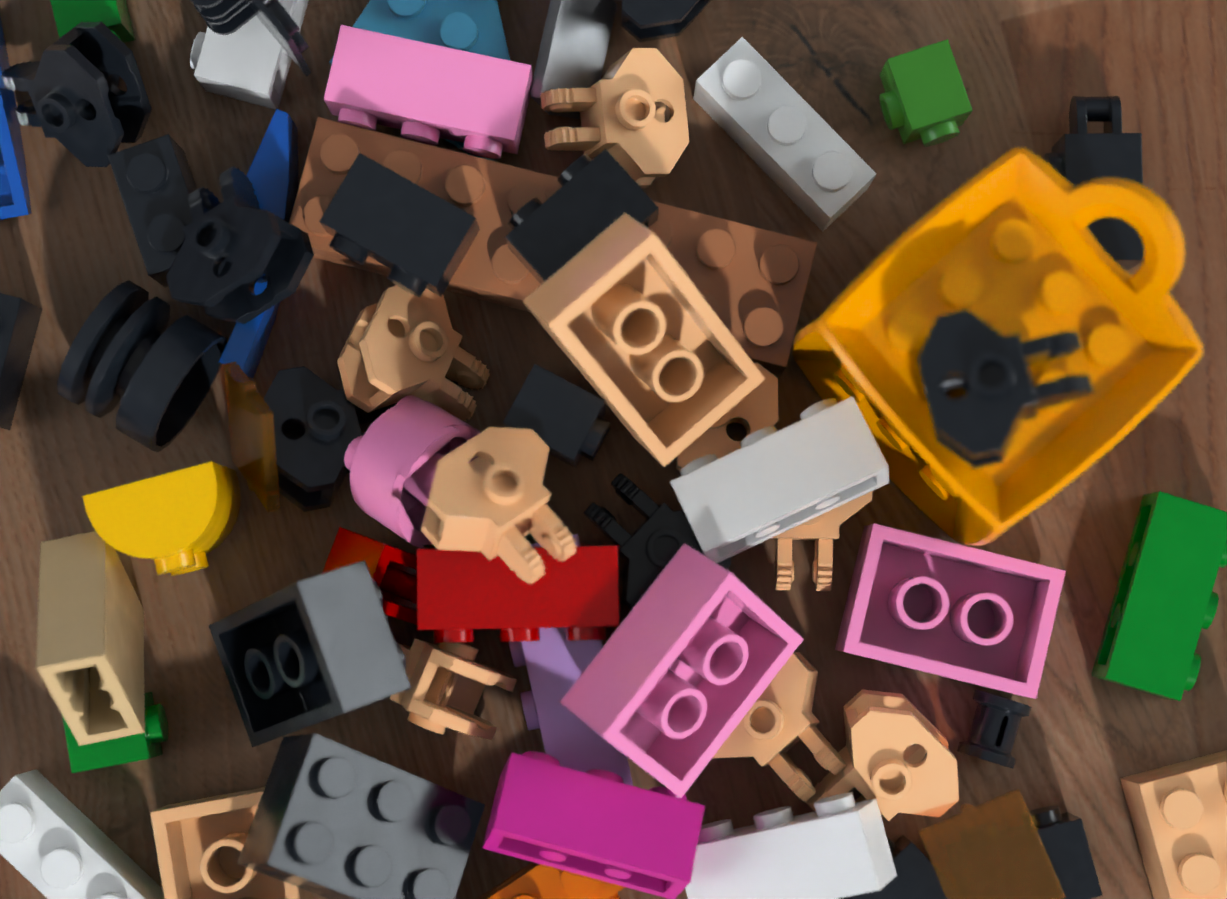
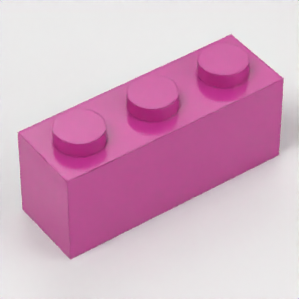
M525 752L522 755L511 753L500 773L482 848L667 899H676L691 881L705 806L687 801L685 794L680 798L667 787H652L646 790L624 784L621 776L610 771L591 769L584 773L560 766L559 760L545 753Z

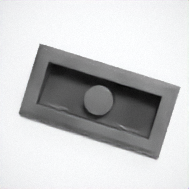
M550 0L530 90L531 97L540 106V95L545 91L557 88H590L601 79L616 12V2L614 0ZM545 110L549 115L580 119V112L556 113Z

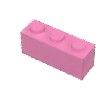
M341 25L324 101L331 114L339 116L337 122L373 131L376 130L377 124L401 129L400 136L402 138L428 145H438L439 138L464 143L463 150L470 154L484 158L499 159L501 158L502 151L518 153L533 81L532 67L529 64Z

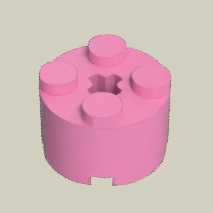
M414 395L405 396L399 400L396 406L380 415L364 435L352 440L347 447L344 463L346 468L350 470V488L354 501L367 515L412 545L424 549L423 545L432 544L421 531L437 462L481 432L431 402L424 401Z

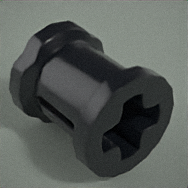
M975 690L973 700L978 703L967 741L960 742L957 751L1013 769L1016 759L1011 755L1021 718L1029 716L1031 706Z

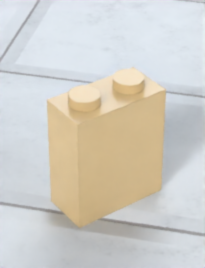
M96 531L41 542L36 668L79 746L145 733L144 609L116 550L108 545Z

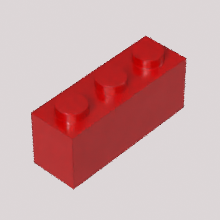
M577 546L575 554L560 562L556 558L554 559L551 554H548V551L543 547H532L536 549V552L544 562L543 566L546 568L544 570L545 574L532 584H527L519 576L517 577L516 572L512 571L499 556L489 561L481 551L417 549V630H434V643L474 642V629L500 628V642L540 641V628L566 627V640H606V627L619 626L618 546Z

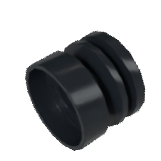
M128 280L117 285L101 300L73 340L60 370L57 381L58 394L78 405L85 402L86 411L99 418L112 412L120 404L116 416V429L150 450L160 452L169 446L183 431L207 396L221 369L222 364L219 360L228 339L188 315L177 319L166 330L170 319V305L157 296L149 300L148 291Z

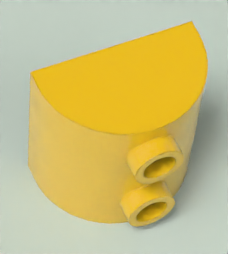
M213 461L82 496L91 525L108 545L133 557L153 559L157 575L171 573V576L209 567L206 554L217 548L233 529L239 514L241 500L236 470Z

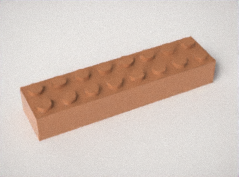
M321 117L317 118L289 221L290 224L308 233L314 252L313 258L387 276L390 271L389 267L369 256L364 265H360L329 247L333 236L328 234L319 222L358 154L361 153L476 217L480 230L445 291L531 313L522 301L541 284L508 248L505 236L513 230L508 225V222L520 208L536 197L544 203L562 187L557 181L559 177ZM653 201L659 208L658 219L648 229L655 233L751 361L759 363L770 373L781 376L787 367L818 242Z

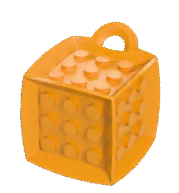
M1016 147L1005 152L994 163L966 182L915 223L879 256L818 320L801 329L795 335L793 341V357L823 400L835 398L837 403L852 396L854 397L888 464L889 479L956 542L964 545L981 546L997 538L1005 529L1052 497L1119 442L1177 385L1203 356V345L1189 319L1169 293L1181 274L1184 264L1185 247L1180 225L1167 204L1148 188L1126 179L1098 178L1074 187L1052 166L1026 148ZM1101 217H1116L1128 222L1137 230L1142 238L1145 253L1142 265L1135 274L1130 276L1106 253L1087 228L1089 223ZM967 309L1004 337L1019 333L1021 341L1064 331H1077L1082 346L1080 351L1061 360L1028 366L1033 385L1070 374H1088L1093 387L1092 394L1073 401L1037 409V417L1035 419L1022 421L1003 463L973 469L937 442L920 374L918 356L938 316ZM955 388L948 391L946 396L951 399H959L965 396L967 392L963 389Z

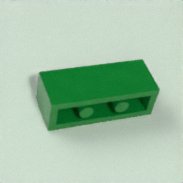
M1161 491L1143 495L1091 673L1092 677L1164 699L1181 701L1184 690L1190 691L1193 688L1201 665V656L1195 653L1201 629H1208L1217 611L1219 597L1218 593L1212 590L1219 567L1225 568L1227 566L1226 511Z

